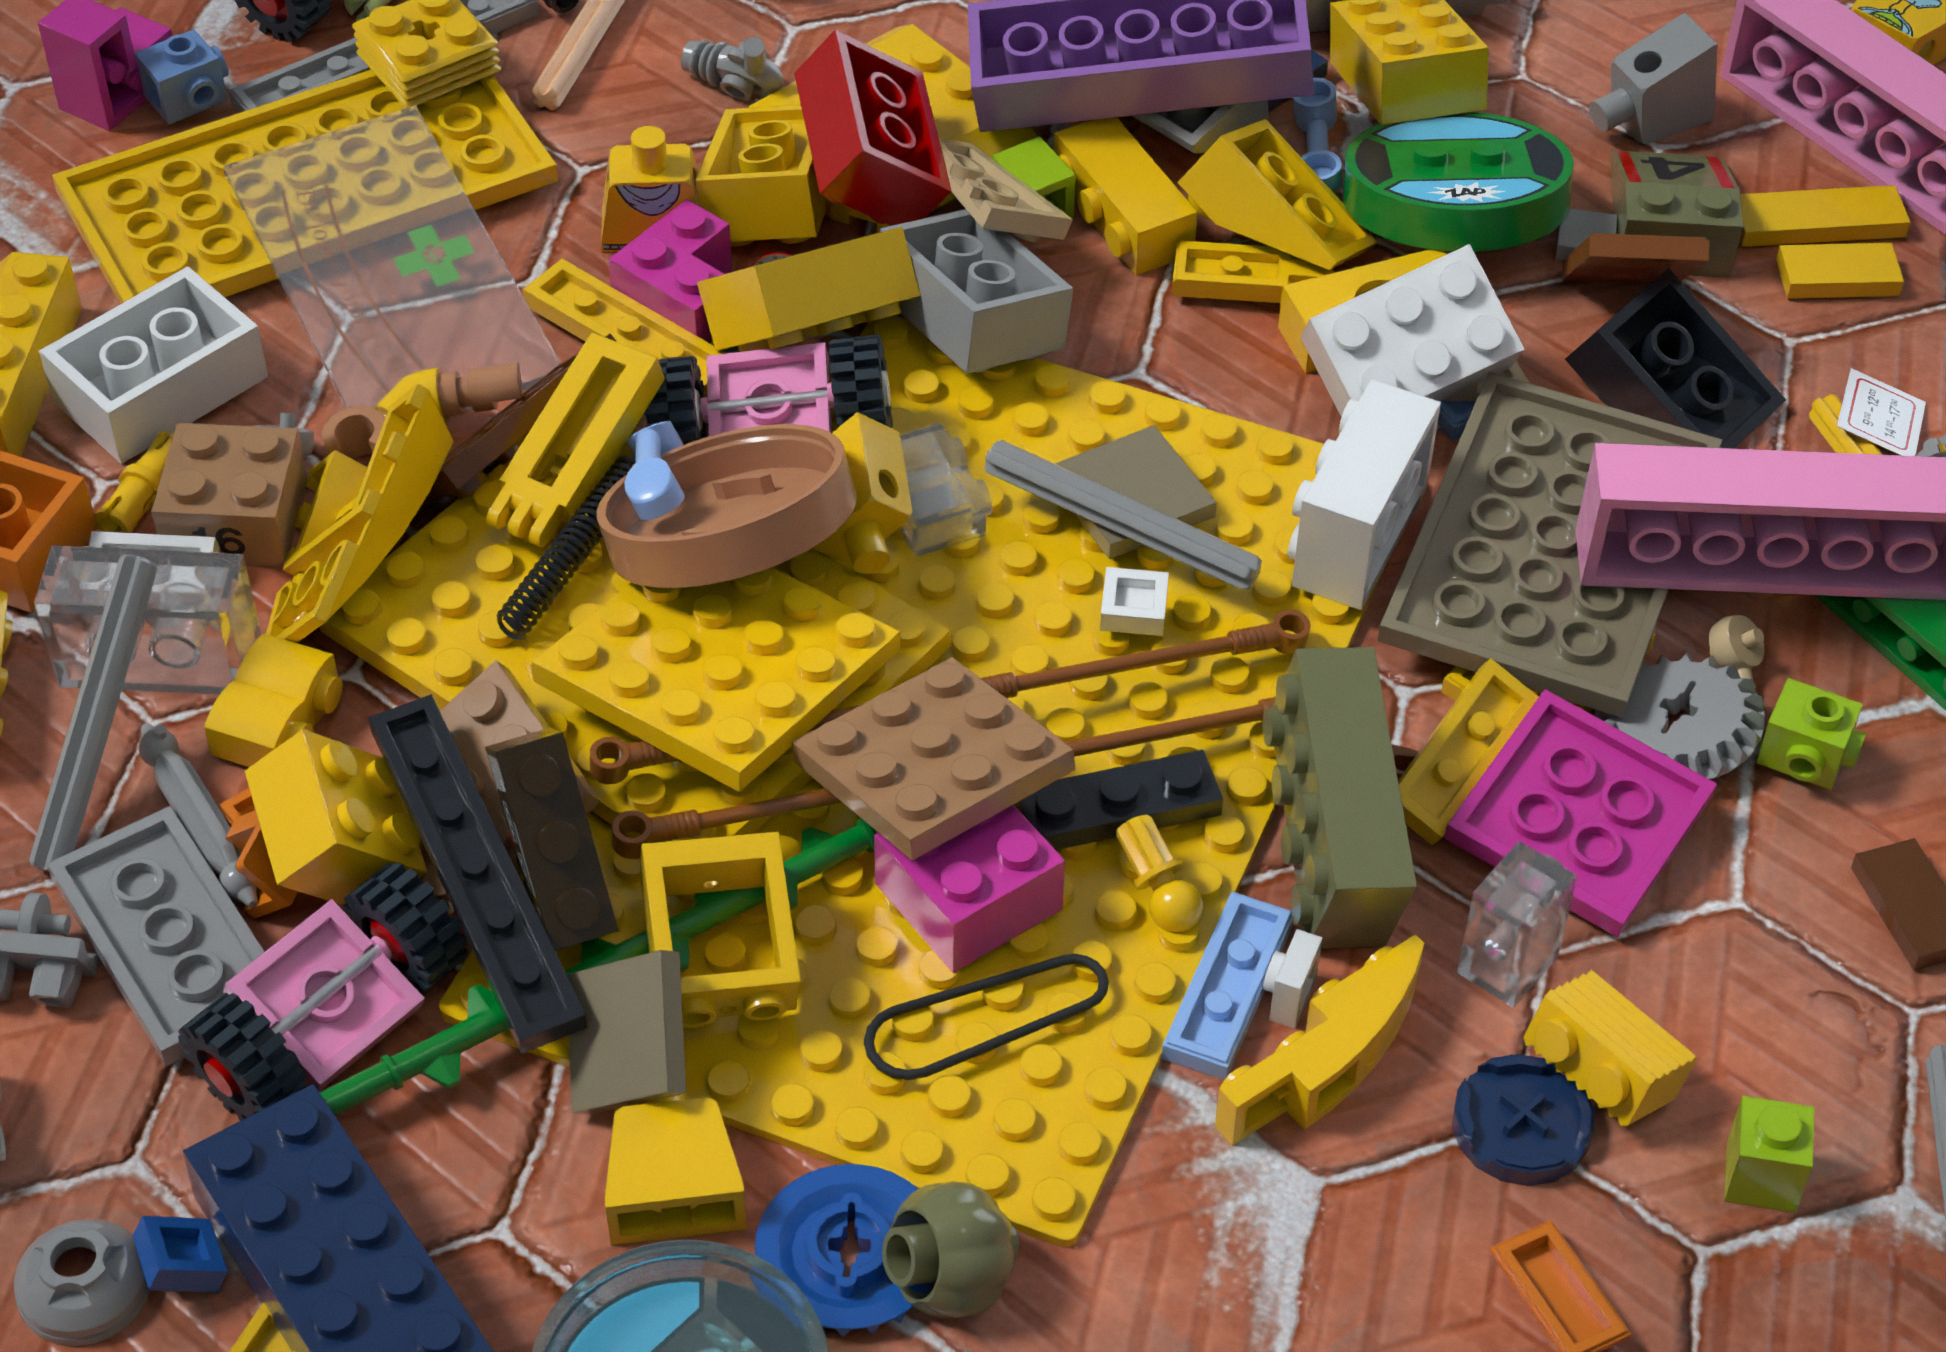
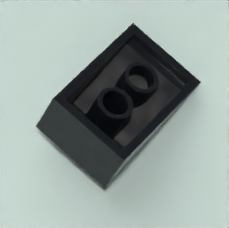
M1670 268L1664 271L1565 358L1566 362L1607 406L1722 439L1720 448L1734 449L1787 400Z

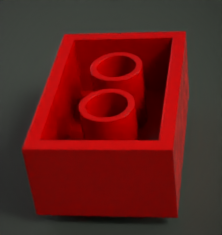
M835 29L794 73L819 193L832 203L843 204L868 215L879 224L893 226L924 219L952 191L923 72Z

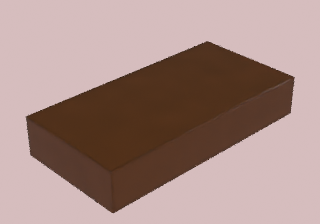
M1913 838L1855 854L1851 869L1912 969L1918 970L1946 962V887L1916 839Z

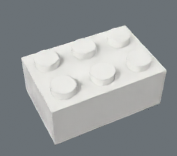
M1470 244L1310 318L1301 335V340L1341 417L1350 399L1359 401L1371 379L1441 401L1486 380L1489 372L1498 374L1511 368L1524 351L1518 335Z
M188 266L39 350L53 403L120 464L148 449L159 432L167 431L170 436L172 432L174 433L177 423H192L268 378L258 325Z
M1373 379L1370 380L1359 401L1353 399L1348 401L1339 424L1338 432L1340 435L1336 441L1326 440L1318 457L1315 479L1313 482L1304 480L1294 500L1292 515L1299 517L1300 521L1292 534L1287 551V557L1295 560L1292 579L1293 587L1362 610L1427 489L1441 405L1440 401Z

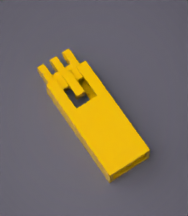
M591 332L499 479L503 488L487 513V525L501 530L508 523L507 531L509 534L522 539L529 532L530 543L545 547L561 521L569 522L576 510L584 503L586 497L594 490L596 484L609 471L624 447L627 438L632 434L665 380L658 358ZM555 456L566 460L567 462L563 469L552 466L549 471L552 479L548 485L540 482Z

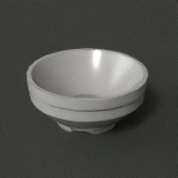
M101 1219L73 1220L55 1226L45 1232L27 1248L18 1263L14 1276L15 1300L25 1324L43 1340L64 1346L91 1345L113 1337L125 1329L140 1314L150 1292L132 1233L118 1224ZM86 1247L96 1252V1259L92 1267L81 1275L66 1277L54 1272L55 1262L58 1257L69 1249Z

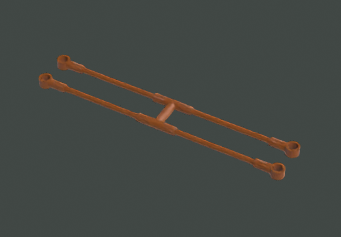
M1284 610L1275 616L1273 623L1232 630L1225 637L1015 676L1012 672L982 677L981 679L1004 697L1013 698L1017 696L1019 691L1225 652L1238 655L1274 648L1280 653L1294 655L1296 649L1305 648L1311 625L1306 615L1301 612ZM1285 630L1292 631V632H1294V633H1296V634L1287 633V632H1285ZM1276 696L1261 699L1258 701V705L1065 743L1074 749V757L1260 720L1263 723L1264 711L1267 707L1273 706ZM858 706L832 710L810 731L821 727L823 724L838 718ZM604 737L594 742L590 748V773L596 781L603 784H616L623 781L627 777L629 770L677 761V758L645 741L626 744L619 738ZM605 758H613L618 761L614 763H605L601 760ZM821 789L703 813H697L695 809H692L690 811L649 818L639 811H625L620 813L612 823V847L621 857L637 859L641 857L642 844L697 836L701 834L702 829L840 803L841 801L827 789ZM627 832H636L641 834V836L636 838H629L624 836L623 834Z

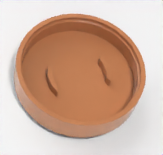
M764 425L716 434L661 454V459L667 462L685 494L681 504L671 512L653 520H641L625 492L624 481L627 476L625 475L601 499L597 508V521L613 569L623 579L649 587H694L748 576L779 565L808 551L832 535L845 523L855 508L857 494L843 444L834 434L808 425Z

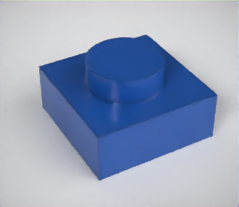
M161 1216L141 1217L132 1237L149 1290L219 1291L228 1270L211 1219Z

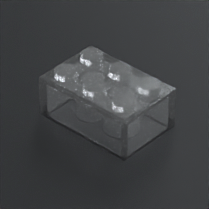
M51 546L34 605L59 687H81L119 558L124 554L149 559L157 565V573L122 690L220 695L224 688L235 680L237 671L246 653L261 636L243 554L97 548L92 546Z

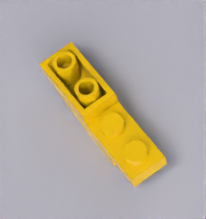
M1416 934L1394 948L1385 946L1377 950L1369 957L1361 969L1342 981L1332 979L1323 984L1314 993L1309 1002L1305 1032L1297 1031L1289 1035L1281 1042L1272 1055L1253 1067L1243 1065L1226 1077L1219 1088L1215 1128L1232 1146L1286 1111L1303 1130H1306L1332 1111L1362 1083L1384 1056L1397 1036L1409 1011L1418 981L1425 944Z

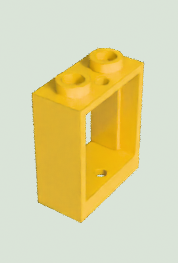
M779 831L642 844L640 882L649 953L658 950L673 951L666 896L764 887L776 968L681 977L683 1027H701L712 1023L719 1017L745 1015L746 1018L755 1021L770 1020L783 1015L786 1011L796 1010L801 981Z

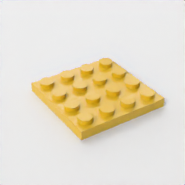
M773 567L737 579L694 587L658 588L631 582L532 661V676L535 683L741 792L792 746V741L804 736L900 651L901 631Z

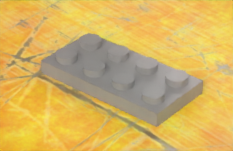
M169 806L47 863L52 881L165 1066L185 1057L183 1053L185 1048L178 1040V1036L181 1035L178 1032L179 1029L223 995L226 982L264 953L263 948L177 815Z

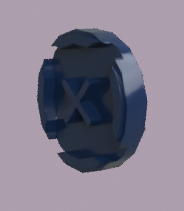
M1514 1054L1491 1058L1479 1065L1476 1073L1470 1075L1467 1080L1466 1078L1457 1089L1452 1128L1460 1150L1476 1168L1503 1182L1532 1186L1555 1182L1578 1167L1590 1148L1595 1112L1590 1099H1588L1586 1090H1578L1575 1081L1574 1084L1572 1081H1567L1566 1076L1556 1071L1554 1063L1546 1064L1544 1058Z

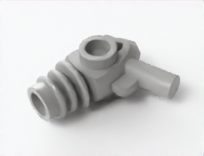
M758 37L746 39L740 43L739 47L730 46L727 42H719L717 44L708 40H700L699 42L691 40L683 49L681 56L683 71L691 73L695 79L701 78L704 81H708L713 87L720 86L725 93L738 100L748 101L752 94H772L783 86L784 75L774 62L769 60L770 56L765 50L764 43Z

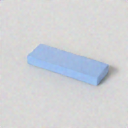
M1233 891L1231 892L1162 1045L1161 1059L1221 1080L1226 1079L1264 995L1263 984L1271 958L1275 951L1282 953L1293 928L1294 922L1291 910Z

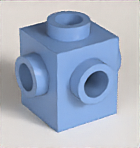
M195 29L171 36L165 41L135 52L144 96L168 125L189 116L200 114L206 109L228 101L223 79L229 75L225 58L217 46L209 47Z

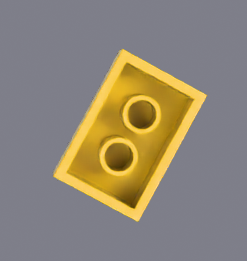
M1344 0L1330 2V63L1381 125L1487 110L1489 47L1445 0Z
M903 227L697 282L716 351L737 345L739 352L783 347L804 341V339L840 331L859 323L901 313L899 301L921 296Z

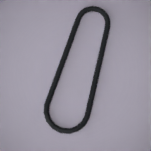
M1063 955L891 1006L877 1014L867 1026L864 1038L867 1057L877 1070L892 1078L913 1080L931 1076L1096 1006L1103 1000L1108 991L1109 980L1106 970L1098 961L1086 955ZM1064 965H1084L1097 975L1099 981L1098 989L1088 999L925 1067L911 1070L895 1068L884 1062L876 1052L874 1044L876 1032L885 1021L894 1016Z

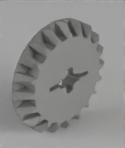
M1688 652L1680 661H1669L1664 655L1660 654L1656 664L1651 666L1642 664L1623 718L1595 709V717L1709 780L1729 773L1745 762L1758 747L1765 728L1763 698L1757 695L1752 679L1741 678L1735 665L1719 667L1713 655L1702 662H1695ZM1690 707V715H1682L1678 721H1673L1669 728L1668 714L1676 715L1680 709H1689Z

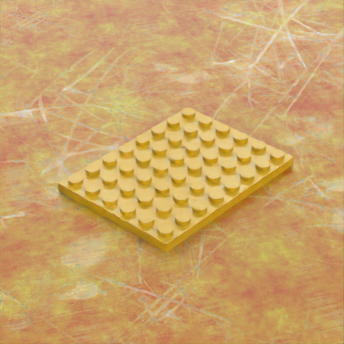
M627 442L617 458L621 456L635 458ZM555 456L540 482L548 485L552 479L549 472L552 466L563 469L567 461ZM511 460L504 465L500 464L488 474L490 478L462 500L458 498L387 556L367 581L319 627L322 633L420 698L432 694L439 710L446 706L496 660L512 672L549 727L563 732L569 756L602 801L592 812L610 824L613 823L620 813L625 811H639L651 818L690 811L692 809H695L697 813H703L795 795L813 778L794 762L792 746L741 792L679 759L675 762L629 770L627 777L616 784H603L592 777L590 773V748L598 739L615 737L621 739L626 744L643 740L535 683L532 676V661L631 582L623 579L615 572L604 539L601 538L598 545L594 546L593 551L589 552L588 558L584 559L583 564L579 566L578 571L573 572V577L568 579V584L563 586L564 588L558 593V597L553 599V603L548 606L547 612L542 613V618L538 619L537 624L532 627V631L527 633L526 639H512L500 629L496 617L498 611L502 609L503 604L512 596L514 590L518 589L524 577L533 569L535 563L544 555L545 550L549 548L550 544L554 542L556 536L559 535L566 525L565 522L561 521L545 547L530 543L529 532L522 539L509 534L507 531L508 523L501 530L487 525V513L503 488L499 479ZM624 461V462H622V463L630 464L631 466L634 465V463L629 462V461ZM620 467V470L629 472L628 469ZM811 548L788 561L773 566V568L901 631L900 651L833 710L862 705L923 673L951 647V629L824 553ZM502 617V622L508 630L516 635H521V633L512 629ZM605 758L601 761L605 763H614L618 760L613 758ZM772 816L702 829L700 835L672 841L754 834ZM636 832L625 833L632 838L641 836V834Z

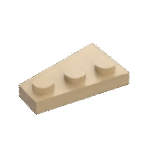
M939 138L951 191L982 229L1010 232L1016 237L1029 242H1038L1040 237L1065 239L1073 221L1071 217L972 143Z

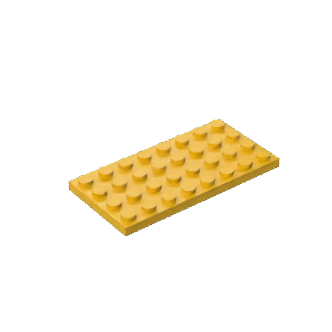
M372 70L52 174L58 196L120 304L187 266L224 297L304 270L287 221L282 198L284 193L294 233L308 269L323 264L322 261L327 256H332L335 259L345 256L331 216L325 191L327 188L329 189L342 239L348 254L362 250L356 248L355 245L357 247L362 246L360 248L364 249L558 182L557 164L493 74L408 109L399 102ZM314 193H315L316 203H315V205H314L312 208L303 209V208H301V207L298 205V202H299V204H300L301 206H305V207H306V206H311V205L314 204L315 198H314V197L302 198V199H298V202H297V197H296V195H297L298 197H302V196L314 195ZM317 209L319 210V214L318 212L309 214L310 218H307L308 214H306V211L311 212L317 211ZM327 225V227H326L325 229H323V230L314 231V232H309V233H307V235H306V233H305V230H306V231H309V230L319 229V228H323V227H325V226ZM322 233L327 236V240L324 243H316L314 236ZM322 235L315 237L316 241H323L326 239V237ZM328 243H329L330 248H329V247L320 248V252H321V253L328 252V251H330V249H331L332 253H327V254H323V255L319 254V253H318L319 249H317V246H318V247H321V246L328 245Z

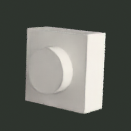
M1106 567L1100 631L1163 636L1169 572Z
M1296 929L1287 953L1274 952L1263 984V990L1273 993L1270 1021L1293 1029L1296 1028L1317 978L1323 937Z

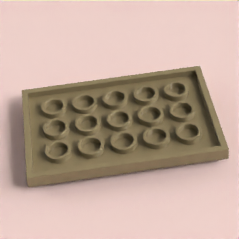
M1489 372L1381 621L1377 641L1477 672L1491 658L1529 689L1541 693L1546 689L1564 700L1623 718L1670 589L1581 585L1575 528L1595 443L1720 448L1722 439Z

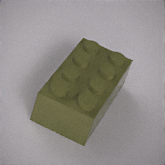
M1374 647L1296 649L1286 674L1278 676L1274 704L1272 707H1267L1263 715L1264 741L1267 747L1275 748L1277 765L1272 773L1273 799L1276 805H1284L1286 824L1283 826L1281 834L1282 856L1286 865L1293 864L1296 884L1293 885L1291 891L1293 922L1295 925H1303L1305 932L1323 937L1321 949L1385 947L1415 892L1417 884Z

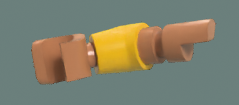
M519 362L468 369L466 377H461L458 371L442 373L439 367L417 371L404 376L374 408L370 406H352L332 415L326 421L321 431L326 452L329 455L336 450L353 460L366 454H373L389 406L416 384L429 389L445 424L449 422L450 416L464 414L468 406H472L476 413L496 410L499 401L522 398Z

